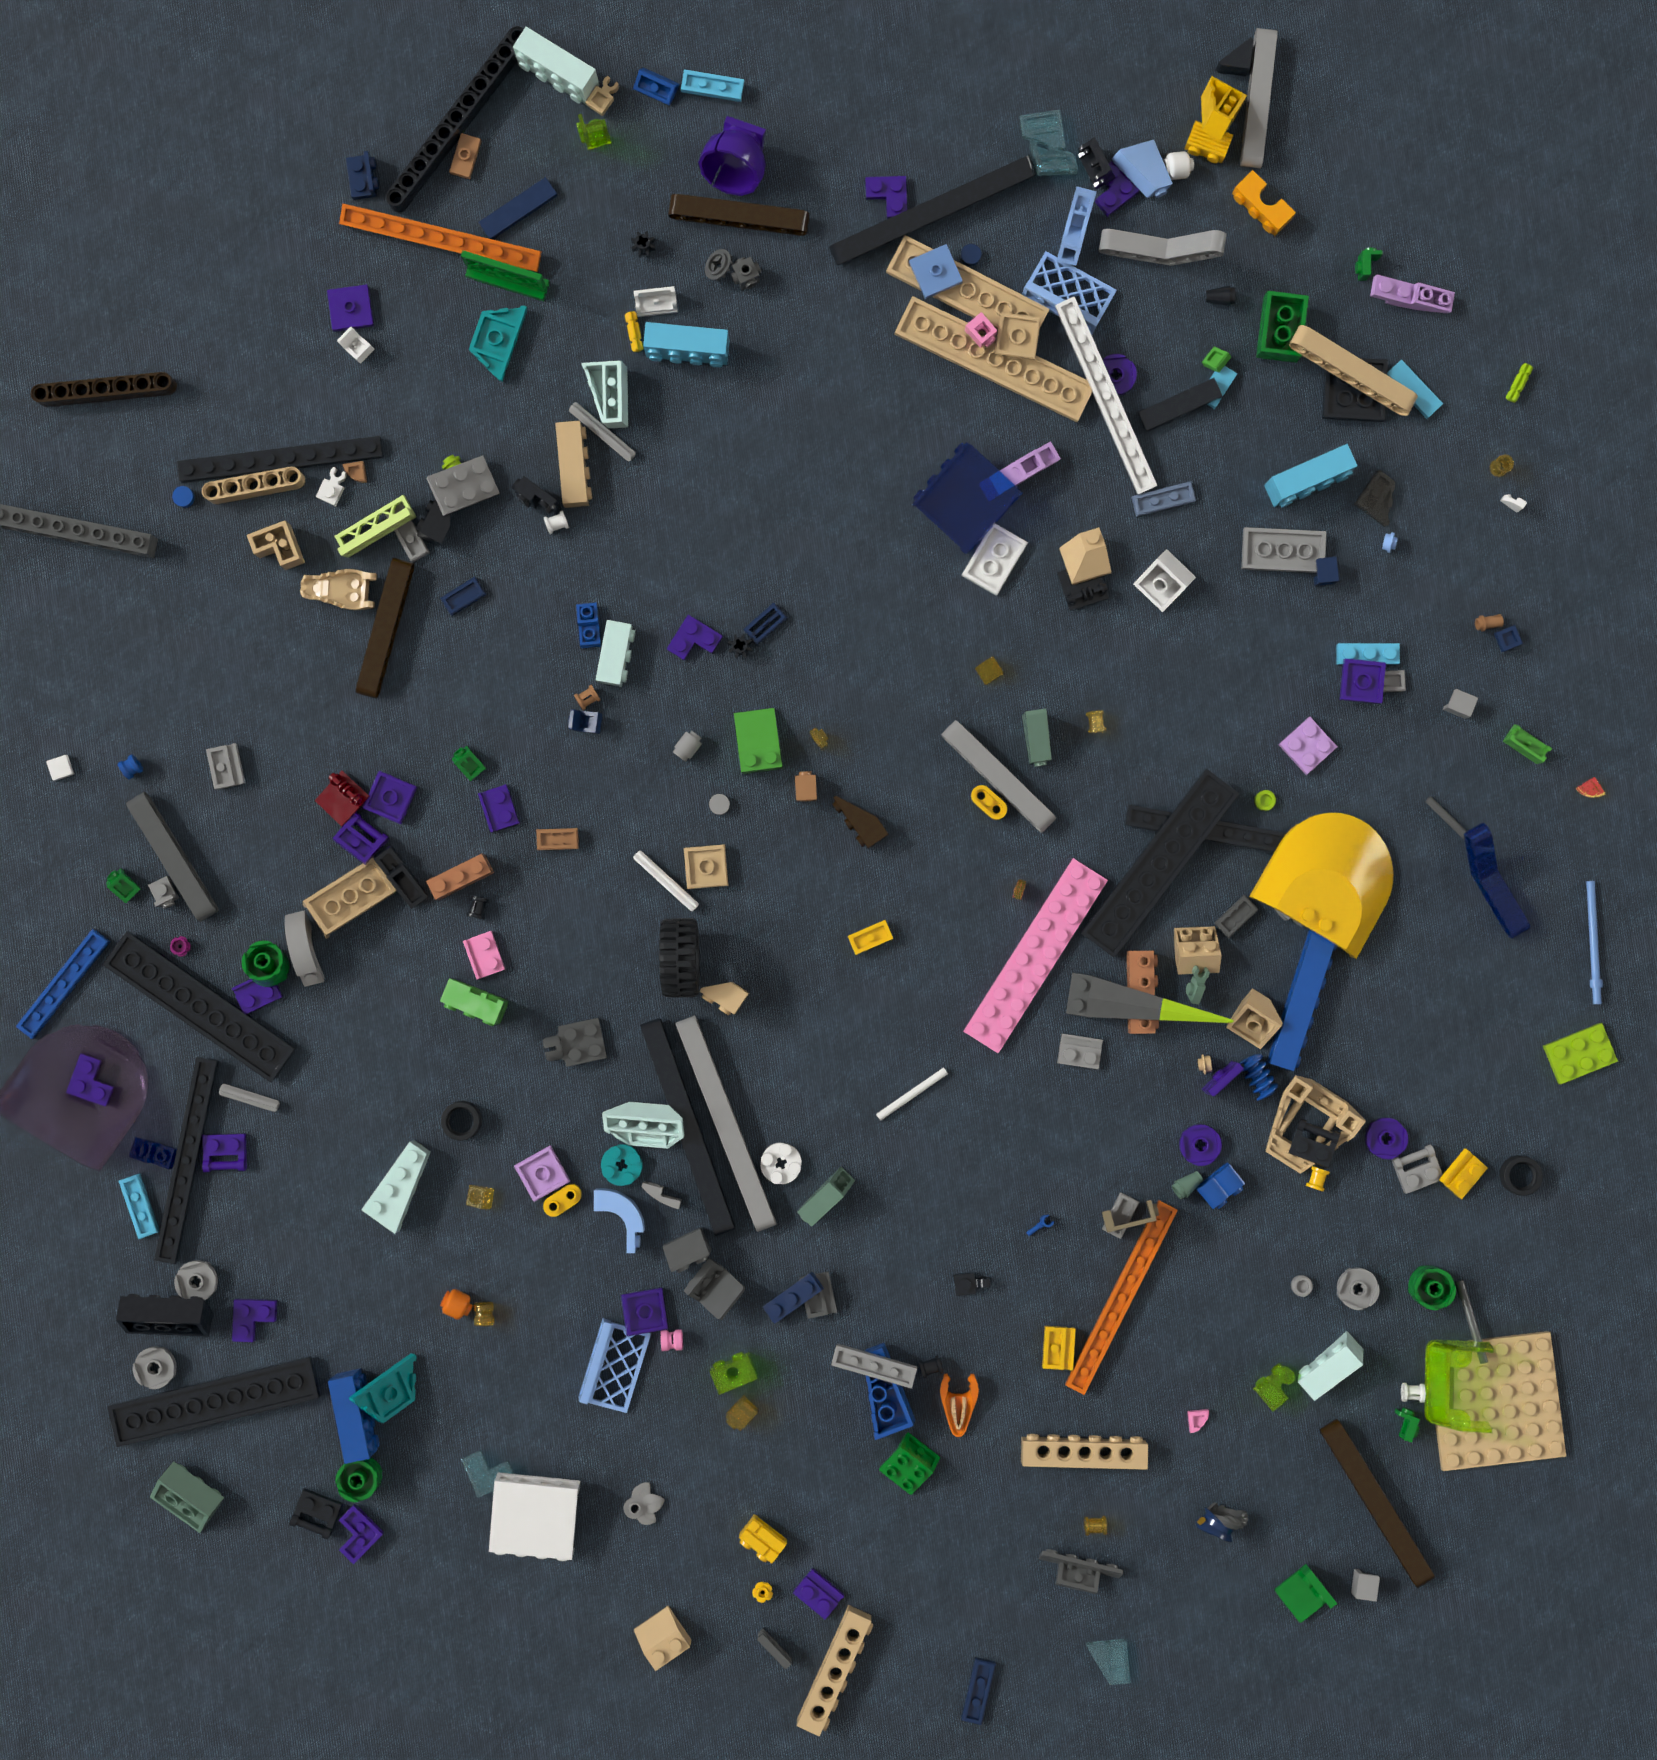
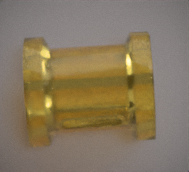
M1504 454L1493 460L1490 464L1491 473L1494 476L1501 477L1511 471L1514 466L1512 457Z
M1103 710L1086 713L1089 719V734L1107 731L1103 722Z
M1084 1517L1085 1535L1089 1536L1090 1533L1107 1535L1106 1517L1090 1519Z

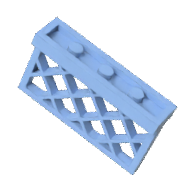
M1045 251L1032 276L1026 283L1022 295L1049 308V311L1057 316L1059 315L1055 305L1065 301L1064 299L1067 300L1071 297L1079 296L1082 304L1078 306L1090 333L1093 334L1117 290L1070 264L1057 261L1056 256ZM1045 260L1053 262L1056 269L1046 271L1044 266ZM1061 272H1071L1073 279L1063 280ZM1057 273L1060 282L1050 284L1048 275ZM1044 276L1046 285L1039 286L1033 283V281L1037 277ZM1079 281H1088L1091 288L1081 290ZM1075 283L1077 292L1068 294L1065 285ZM1062 286L1064 295L1057 296L1053 294L1052 288ZM1104 290L1110 295L1106 299L1099 300L1097 291ZM1093 292L1095 301L1086 303L1083 294ZM1097 305L1099 310L1098 316L1091 315L1088 307Z
M603 1318L579 1393V1402L584 1404L591 1403L627 1413L651 1332L639 1334L645 1336L643 1344L635 1348L630 1339L633 1336H626L617 1342L612 1337L614 1328L623 1330L626 1335L625 1325ZM628 1340L633 1349L622 1355L617 1345ZM615 1347L620 1357L609 1362L606 1353ZM635 1352L638 1357L637 1364L628 1367L624 1358ZM622 1360L627 1369L616 1375L611 1365ZM609 1367L613 1377L603 1382L600 1373ZM629 1372L632 1381L627 1386L622 1387L618 1378ZM616 1380L621 1389L610 1395L605 1385ZM603 1387L607 1397L602 1400L593 1399L594 1392ZM622 1392L626 1398L624 1407L616 1405L612 1399Z

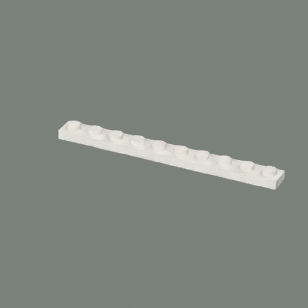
M1075 297L1055 305L1137 494L1156 487V481Z

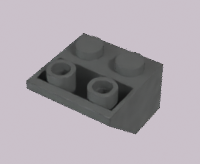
M702 1227L663 1245L671 1272L677 1270L678 1273L688 1269L690 1264L695 1261L696 1264L706 1261L712 1250Z

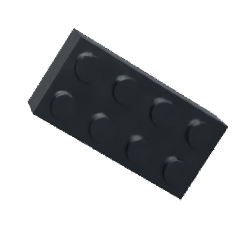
M128 1294V1296H120L116 1321L128 1334L209 1337L213 1312L206 1301L198 1296L183 1299L175 1295L169 1296V1298H161L159 1295L141 1297L137 1294Z

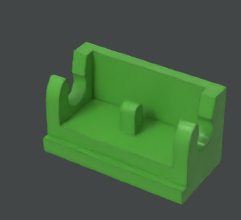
M1516 724L1513 725L1503 740L1504 743L1535 764L1543 763L1547 758L1545 757L1546 753L1552 750L1550 746L1545 745Z

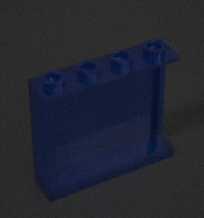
M966 442L965 444L961 443L954 450L956 454L951 460L948 458L941 465L940 468L942 470L938 475L934 474L927 481V488L916 493L913 497L915 501L912 505L916 506L960 547L962 552L969 554L1022 495L1023 491L971 443Z

